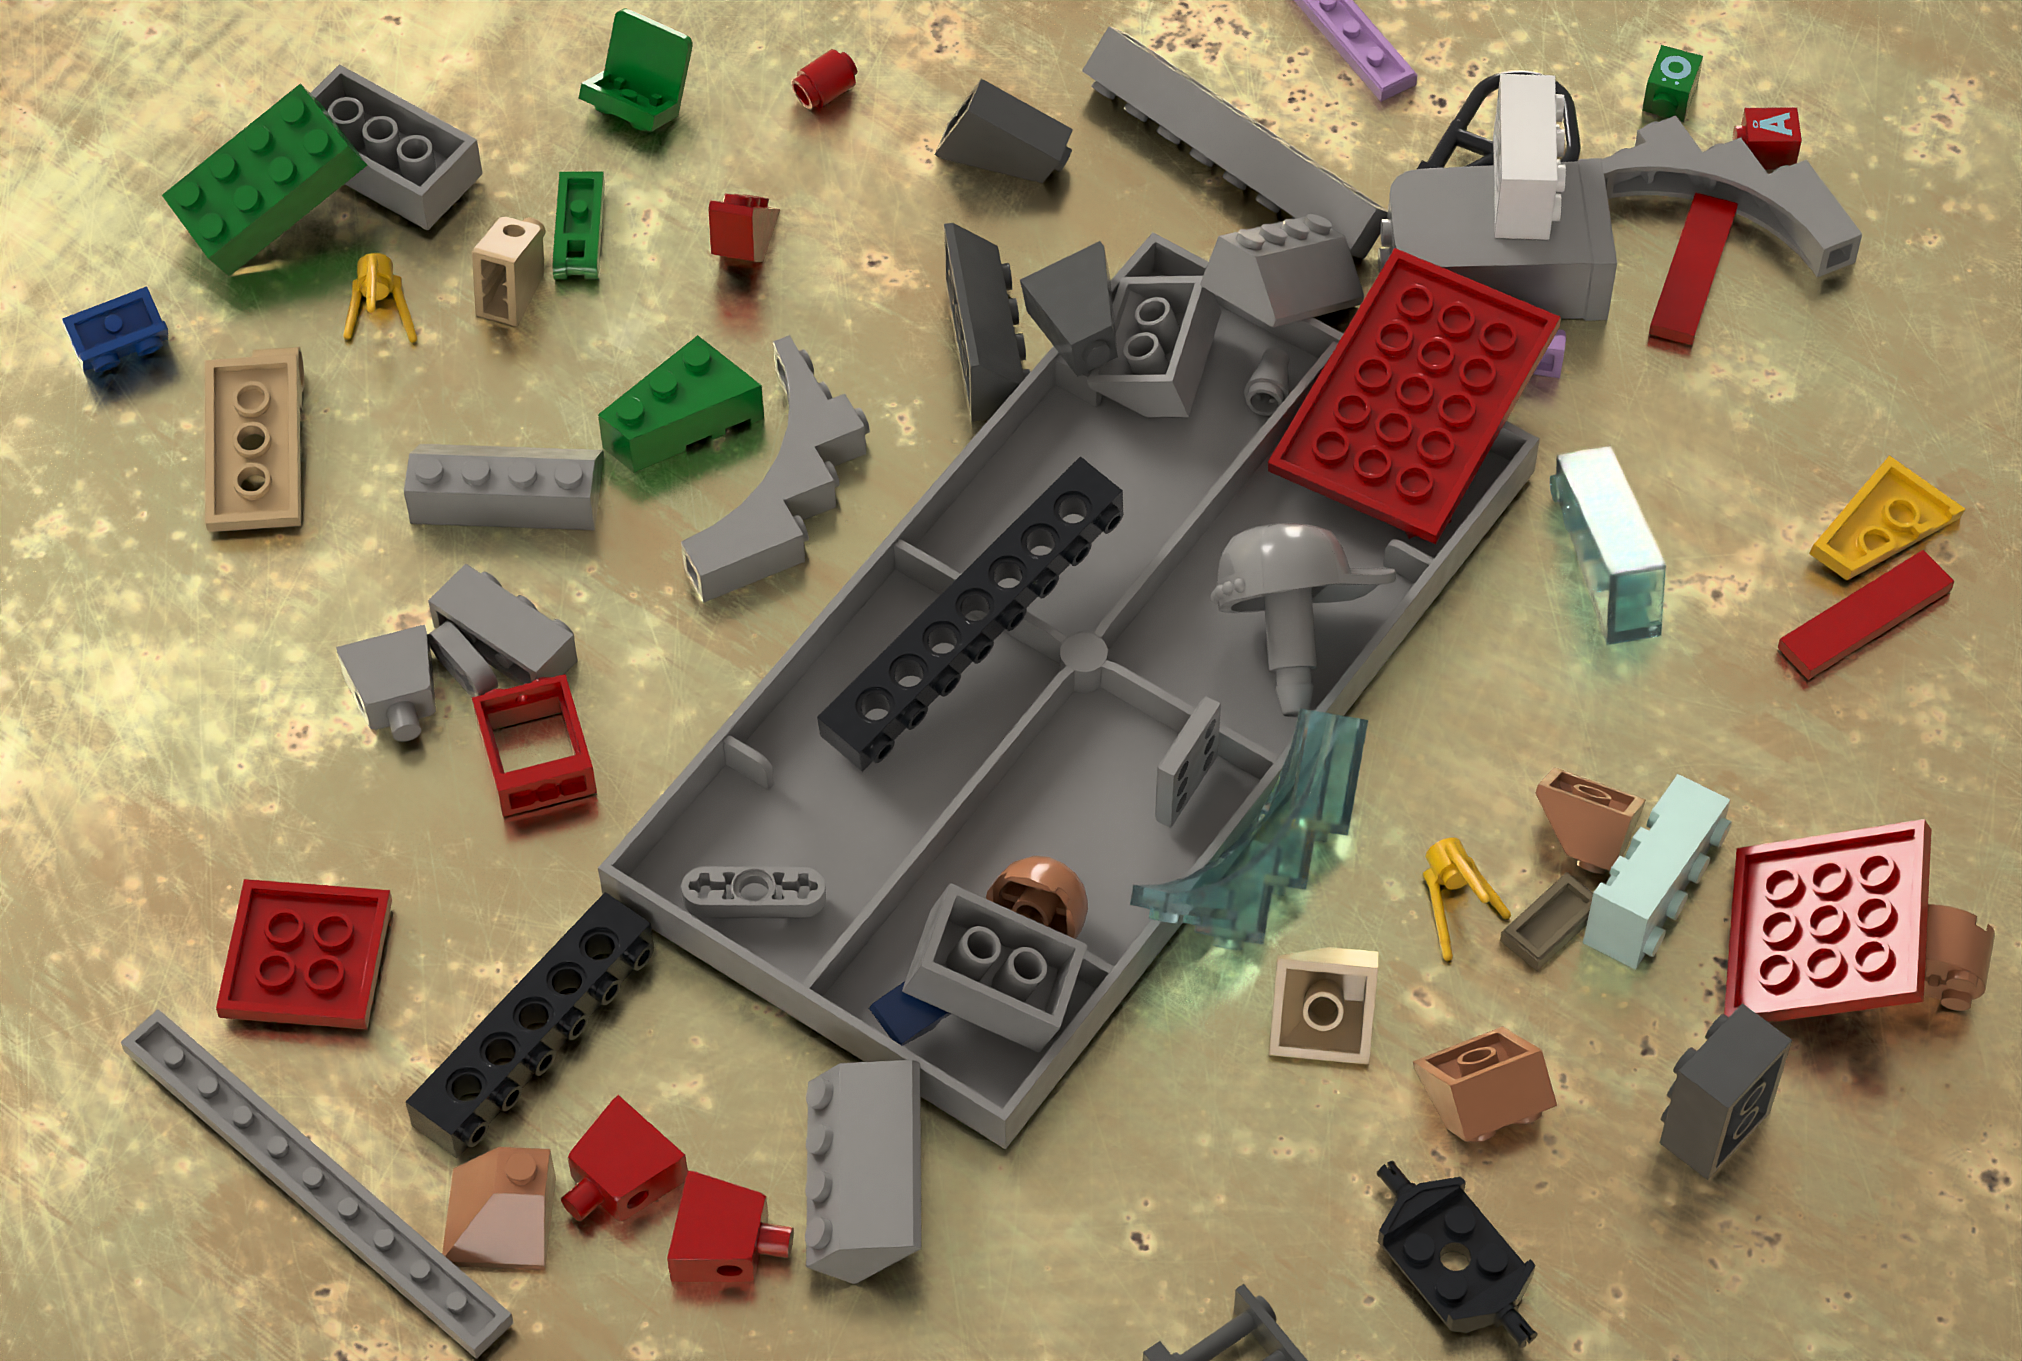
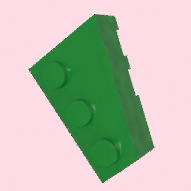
M697 335L598 414L602 448L633 473L685 452L686 445L708 436L712 440L726 435L725 429L748 419L751 424L764 419L762 385Z

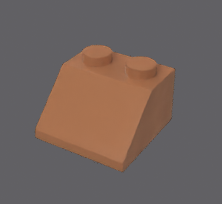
M1503 1026L1413 1061L1414 1069L1445 1127L1465 1142L1488 1140L1496 1135L1497 1129L1512 1123L1526 1124L1533 1122L1542 1116L1543 1111L1557 1106L1542 1050Z

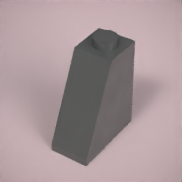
M981 78L948 122L934 155L944 160L1043 183L1053 170L1060 172L1067 163L1072 149L1067 147V143L1073 129Z
M1101 241L1020 279L1026 311L1077 377L1118 357L1111 280L1105 248Z

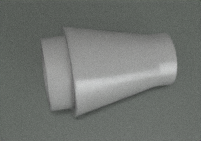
M1270 348L1263 353L1261 362L1244 388V396L1248 407L1259 415L1271 416L1289 395L1288 365L1290 358L1281 349Z

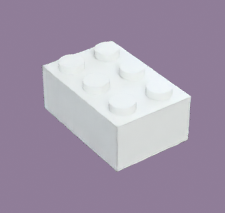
M1500 74L1493 132L1495 238L1549 240L1552 221L1560 222L1561 194H1556V192H1564L1566 167L1565 164H1561L1560 159H1557V157H1563L1565 130L1560 129V125L1556 124V122L1563 121L1564 95L1556 94L1555 76Z

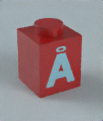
M1797 107L1744 108L1741 126H1734L1733 140L1742 138L1765 170H1776L1781 166L1796 164L1802 143Z

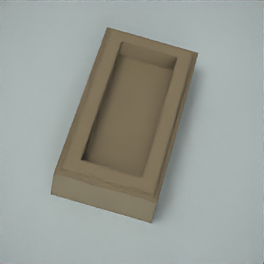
M1566 872L1501 932L1500 941L1538 971L1587 925L1593 892Z

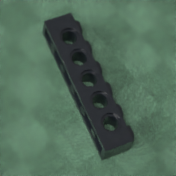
M604 892L406 1100L405 1103L411 1126L455 1158H458L468 1146H476L486 1135L489 1124L502 1110L508 1111L517 1103L525 1085L535 1075H542L549 1069L555 1059L556 1052L569 1039L574 1040L580 1036L588 1024L589 1017L600 1005H607L616 997L621 988V983L633 970L638 971L648 963L654 951L651 923ZM599 954L610 955L608 958L602 960L592 959L594 956ZM567 988L578 989L572 994H560L562 990ZM533 1023L545 1024L536 1030L527 1029ZM501 1058L512 1059L509 1063L504 1065L493 1064L496 1060ZM465 1094H479L470 1101L459 1100Z

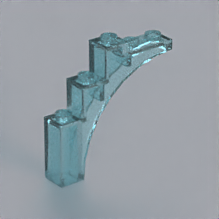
M1300 708L1291 747L1279 778L1261 811L1241 837L1215 861L1187 877L1163 884L1133 885L1130 905L1150 909L1149 919L1178 924L1180 915H1184L1182 922L1195 925V933L1214 937L1212 946L1242 951L1243 942L1264 944L1272 894L1285 896L1286 887L1306 890L1314 842H1327L1328 833L1348 836L1368 720Z

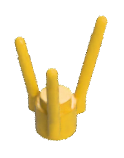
M370 253L362 256L357 262V279L352 281V297L345 322L344 339L350 340L352 338L362 296L366 298L367 312L373 313L376 301L386 298L390 292L393 293L409 341L411 343L417 341L414 324L402 292V278L393 275V263L388 256L381 253Z
M1457 838L1442 839L1428 849L1425 858L1430 868L1422 874L1429 887L1439 942L1445 961H1451L1453 954L1440 885H1445L1447 889L1454 890L1468 883L1482 903L1490 902L1503 919L1508 920L1511 917V912L1479 872L1472 857L1467 855L1460 839Z

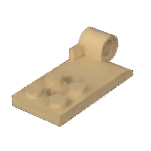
M299 346L254 349L252 357L205 360V525L208 532L301 526L300 412L302 411V392L304 391V365ZM257 434L265 438L264 443L255 450H245L240 447L243 439L249 435ZM259 475L265 478L263 486L256 491H245L241 488L243 480L249 476Z

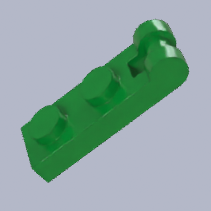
M603 171L559 172L552 262L554 280H568V275H584L585 279H599L605 189ZM569 252H584V257H569Z

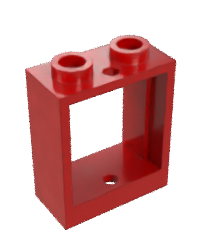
M566 674L555 677H541L531 683L508 689H493L484 695L472 697L478 730L503 817L597 793L592 762ZM561 713L573 756L504 773L493 730Z

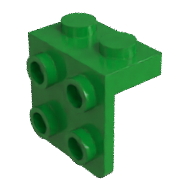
M627 8L619 10L614 17L605 69L581 83L578 99L594 105V108L601 113L614 114L629 121L636 129L654 131L679 116L693 47L691 38Z

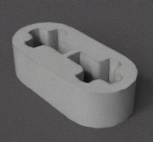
M446 622L427 634L430 648L436 658L471 697L484 695L486 692L498 688L497 678L489 664L452 623Z

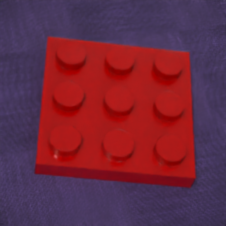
M244 879L216 1005L218 1017L367 1029L392 905L390 890Z

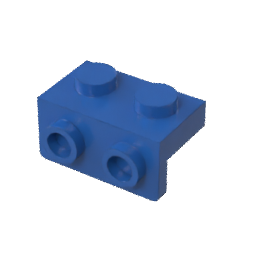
M147 286L62 318V324L83 372L93 368L97 373L109 370L120 364L119 358L137 352L138 356L151 354L163 347L162 342L168 340L167 325L165 321H162Z

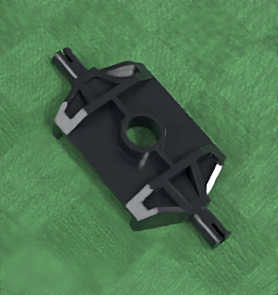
M1393 1160L1387 1162L1388 1168L1384 1164L1377 1171V1176L1381 1178L1396 1197L1394 1206L1379 1230L1377 1242L1451 1331L1468 1333L1492 1324L1496 1328L1503 1325L1520 1348L1525 1347L1527 1342L1530 1344L1537 1337L1538 1333L1532 1329L1518 1312L1517 1305L1533 1278L1536 1266L1531 1259L1526 1263L1521 1260L1464 1192L1466 1182L1462 1177L1423 1182L1416 1185L1407 1179ZM1458 1252L1467 1258L1469 1265L1463 1270L1453 1271L1446 1268L1440 1258L1445 1253Z

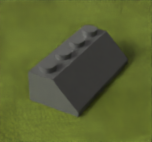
M945 223V281L971 422L989 420L1031 372L1030 369H1022L1020 362L1026 360V348L1023 333L1015 334L1013 326L1019 325L1016 298L1008 299L1007 290H1012L1010 264H1001L997 245L955 223Z

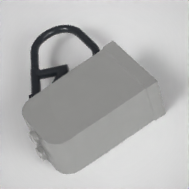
M1517 70L1491 75L1478 83L1471 91L1428 161L1422 160L1416 170L1404 172L1397 176L1391 184L1387 219H1381V245L1384 248H1378V271L1380 273L1393 249L1397 248L1558 315L1561 319L1608 320L1617 258L1602 158L1579 159L1581 144L1575 104L1570 93L1556 80V94L1564 95L1562 126L1565 130V152L1560 160L1561 164H1565L1566 167L1564 192H1556V194H1561L1560 222L1552 221L1549 240L1495 238L1493 141L1467 131V127L1484 99L1490 93L1499 89L1500 74H1545ZM1457 146L1484 156L1464 167L1444 168Z

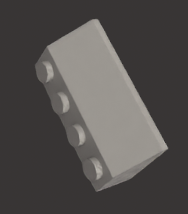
M1308 214L1305 217L1296 219H1285L1283 222L1274 224H1263L1261 227L1252 229H1240L1239 232L1218 236L1200 282V286L1272 328L1361 305L1365 297L1345 236L1333 230L1330 221L1314 214Z
M420 444L409 453L404 485V495L410 524L595 530L604 452L603 450Z
M914 1060L840 1063L808 1082L806 1102L808 1104L806 1138L807 1183L805 1187L807 1197V1228L805 1232L807 1268L856 1284L921 1249L920 1063Z

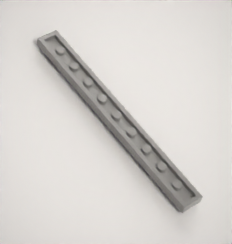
M159 1009L121 1041L123 1050L127 1055L476 1359L514 1323L512 1314Z

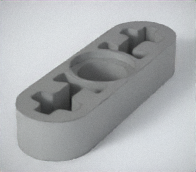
M703 866L689 871L684 876L681 884L683 903L687 911L692 915L704 918H807L818 914L826 903L825 880L817 870L810 867ZM751 883L762 884L768 889L766 896L758 901H748L740 895V892L746 885ZM726 885H731L732 899H726ZM776 885H782V900H777ZM701 886H710L711 891L708 893V898H699L698 893L701 890ZM800 886H809L808 898H798L797 893L800 890Z

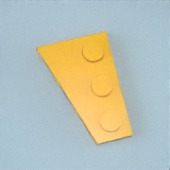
M1889 455L1813 544L1809 554L1848 581L1960 519L1965 508Z

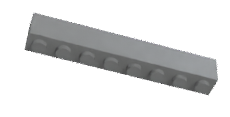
M1110 26L1107 28L1082 69V72L1095 80L1091 86L1092 88L1112 100L1116 95L1125 100L1127 104L1124 110L1141 121L1146 122L1148 118H1151L1157 122L1159 127L1156 131L1160 135L1178 145L1181 140L1193 147L1189 153L1192 157L1209 167H1212L1214 162L1226 170L1222 176L1224 179L1242 190H1245L1247 185L1259 193L1256 200L1273 212L1278 213L1282 208L1293 216L1291 219L1305 217L1308 214L1318 215L1331 222L1333 230L1345 236L1351 255L1362 259L1366 258L1381 234V219H1387L1388 210L1129 34Z

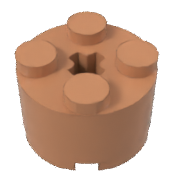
M1928 904L1924 996L1941 999V1004L1951 1010H1968L1971 1008L1972 1000L1981 997L1985 993L1995 931L1989 924L1986 931L1977 926V916L1968 911L1950 906Z

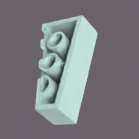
M1677 774L1650 813L1646 825L1650 830L1640 826L1632 838L1625 858L1622 856L1618 857L1611 867L1609 873L1611 876L1607 883L1601 882L1594 891L1583 943L1635 970L1645 954L1653 957L1666 933V930L1662 929L1663 924L1668 917L1673 920L1677 919L1688 897V893L1684 892L1690 881L1697 884L1701 880L1710 861V857L1706 856L1712 845L1719 848L1731 828L1732 821L1726 819L1730 799Z

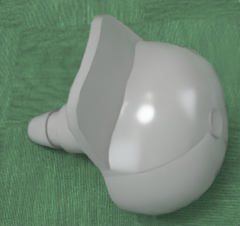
M1276 523L1249 528L1232 537L1220 558L1217 587L1211 594V601L1214 604H1218L1219 611L1224 613L1265 611L1269 672L1276 673L1277 687L1275 689L1283 715L1286 717L1305 716L1310 714L1314 689L1311 670L1317 669L1312 603L1343 602L1363 597L1374 590L1379 584L1395 582L1396 574L1395 569L1350 568L1342 545L1330 530L1299 523Z

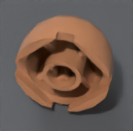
M1031 856L1013 862L993 882L986 895L987 900L1074 939L1082 931L1088 912L1085 886L1077 874L1064 863L1045 856Z

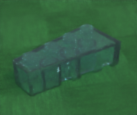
M1611 446L1557 455L1556 474L1550 476L1551 495L1555 503H1560L1565 528L1570 534L1606 645L1661 636L1666 564Z

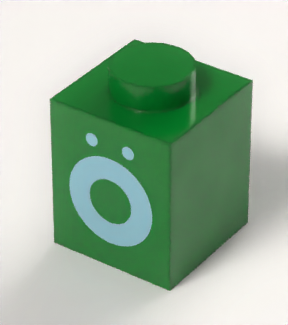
M1661 45L1647 81L1642 111L1664 118L1677 116L1679 121L1684 122L1698 86L1703 56Z

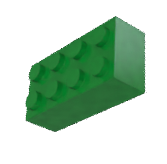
M300 83L163 193L162 197L207 258L225 274L231 276L358 174L367 164L321 103Z

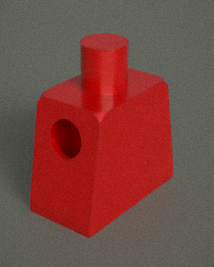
M617 1095L568 1155L570 1173L577 1184L561 1197V1202L565 1209L578 1221L586 1218L599 1205L616 1220L625 1221L685 1182L688 1171L686 1155L621 1096Z
M687 1171L667 1256L670 1280L673 1282L753 1281L756 1277L761 1254L783 1258L790 1257L794 1227L768 1224L767 1197L761 1192L695 1171Z

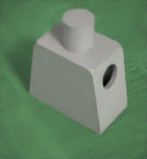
M425 624L336 647L344 680L368 727L378 730L390 726L393 738L397 741H409L416 738L421 733L418 719L431 716L436 712L432 655Z

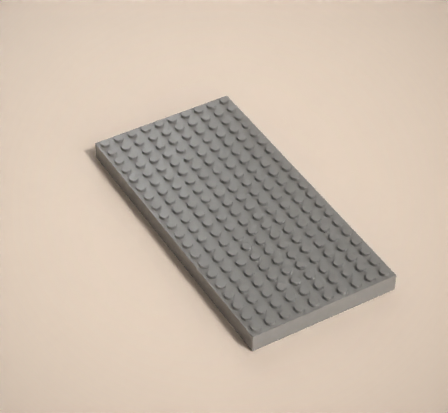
M1152 232L1111 279L1112 301H1114L1121 277L1203 276L1208 261ZM1214 294L1222 312L1189 417H1145L1092 390L1087 383L1090 371L1077 377L1053 346L598 867L602 895L604 892L608 893L650 922L651 929L864 1062L914 1060L919 1062L920 1096L1006 1149L1535 471L1540 438L1508 421L1505 422L1452 515V522L1447 524L1435 545L1417 536L1409 539L1405 531L1268 472L1270 457L1343 336V333L1312 317L1272 328ZM1278 348L1285 351L1290 358L1288 365L1289 395L1271 416L1259 415L1248 407L1244 396V388L1261 362L1263 353L1267 349ZM1081 456L1123 490L1124 515L1120 523L1110 533L1105 534L1102 532L1091 543V549L1081 563L1076 566L1070 564L1059 575V581L1049 595L1042 599L1037 597L1026 608V615L1016 628L1011 631L1005 629L994 640V646L984 660L978 664L972 662L961 673V679L951 693L945 697L939 695L928 706V712L918 726L912 730L906 728L894 740V747L885 759L879 763L872 762L862 772L820 736L817 716ZM1077 514L1067 515L1063 518L1068 523H1077L1084 519ZM1276 523H1299L1330 530L1342 545L1350 568L1395 569V582L1379 584L1374 590L1363 597L1343 602L1312 603L1317 669L1311 670L1314 689L1309 715L1295 717L1283 715L1275 689L1277 687L1276 673L1269 672L1265 611L1224 613L1219 611L1218 604H1214L1211 601V594L1217 587L1219 562L1223 550L1233 536L1249 528ZM1038 546L1030 552L1035 555H1046L1052 550L1045 546ZM1006 578L1001 580L998 585L1004 588H1012L1020 582L1013 578ZM976 610L969 612L965 617L969 620L977 621L986 617L987 614ZM940 643L934 646L932 650L943 654L950 652L954 646L948 643ZM906 676L899 681V684L911 687L917 685L921 679L916 676ZM1207 696L1221 703L1218 756L1170 828L1157 822L1155 817L1157 767L1202 698L1204 699ZM873 709L865 717L871 720H879L884 718L888 712L883 709ZM1031 856L1053 858L1064 863L1077 874L1085 886L1088 912L1082 931L1076 940L1087 944V948L1061 1027L1040 1053L953 1014L942 1019L933 1030L904 1046H901L888 1036L869 1010V1007L879 998L906 981L930 910L950 883L986 899L988 889L1010 864ZM703 866L810 867L817 870L825 880L826 903L818 914L807 918H704L692 915L687 911L683 903L681 884L684 876L689 871ZM751 883L741 890L740 895L748 901H758L766 896L768 889L762 884ZM726 885V899H732L731 885ZM776 885L777 900H782V885ZM701 886V890L698 893L699 898H708V893L711 891L710 886ZM800 886V890L797 893L798 898H808L809 886Z

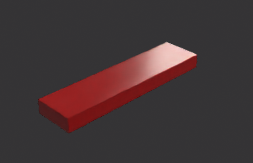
M1695 192L1650 324L1649 334L1693 345L1739 203Z
M1921 550L1780 638L1778 649L1810 680L1950 592L1953 588L1954 580L1924 550Z

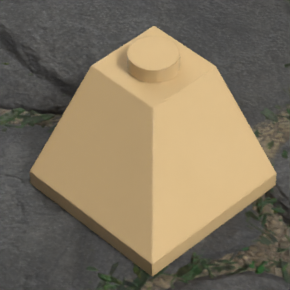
M1327 947L1278 955L1269 1055L1369 1065L1378 977V952Z

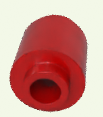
M830 49L797 71V77L791 81V86L796 97L805 108L809 110L816 106L822 108L856 85L855 75L858 73L857 67L847 53H839L835 49Z

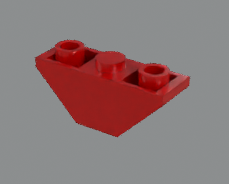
M724 193L723 201L710 200L708 211L711 254L753 262L764 261L780 209L768 207L769 198L747 194Z

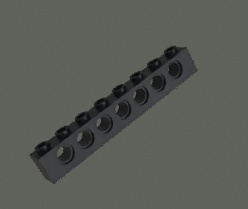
M1080 456L817 716L820 736L862 772L872 762L879 763L885 759L894 747V740L906 728L912 730L918 726L926 716L928 706L939 695L945 697L951 693L959 683L961 673L972 662L978 664L984 660L992 650L994 640L1005 629L1011 631L1016 628L1025 617L1026 608L1037 597L1042 599L1049 595L1057 585L1059 575L1070 564L1076 566L1081 563L1088 555L1092 546L1091 543L1102 532L1108 534L1117 527L1124 515L1123 490ZM1071 514H1077L1084 518L1077 523H1068L1063 520L1064 517ZM1038 546H1045L1052 550L1046 555H1035L1030 552ZM1006 578H1013L1020 582L1012 588H1004L998 585L1001 580ZM976 610L987 614L986 617L977 621L969 620L965 617L969 612ZM940 643H948L954 646L950 652L943 654L932 650L934 646ZM906 676H916L921 679L917 685L911 687L899 684V681ZM873 709H883L888 712L884 718L879 720H871L865 717Z

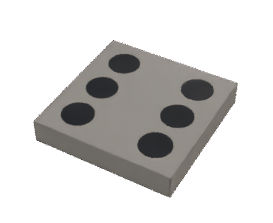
M1207 696L1204 699L1202 698L1157 767L1155 817L1157 822L1170 828L1218 756L1221 703Z

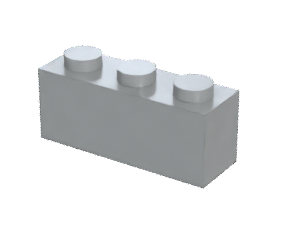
M465 564L428 600L434 628H438L446 622L452 623L489 665L519 685L531 683L541 677L563 675L578 661L574 634L564 622L559 619L552 621L540 613L535 605L522 595L516 597L502 588L500 582L488 572L480 573L468 564Z

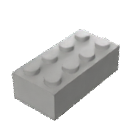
M340 64L311 92L367 164L364 169L346 182L345 185L426 230H429L483 174L477 139Z

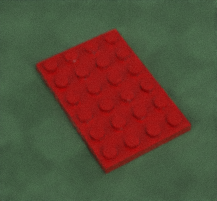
M1394 248L1270 457L1268 472L1436 545L1560 328L1561 317Z

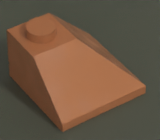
M1556 767L1542 779L1535 792L1566 855L1578 859L1576 864L1579 867L1599 874H1604L1605 870L1610 871L1618 857L1624 856L1646 799Z
M498 1147L453 1168L442 1254L459 1267L545 1270L556 1181L551 1150Z

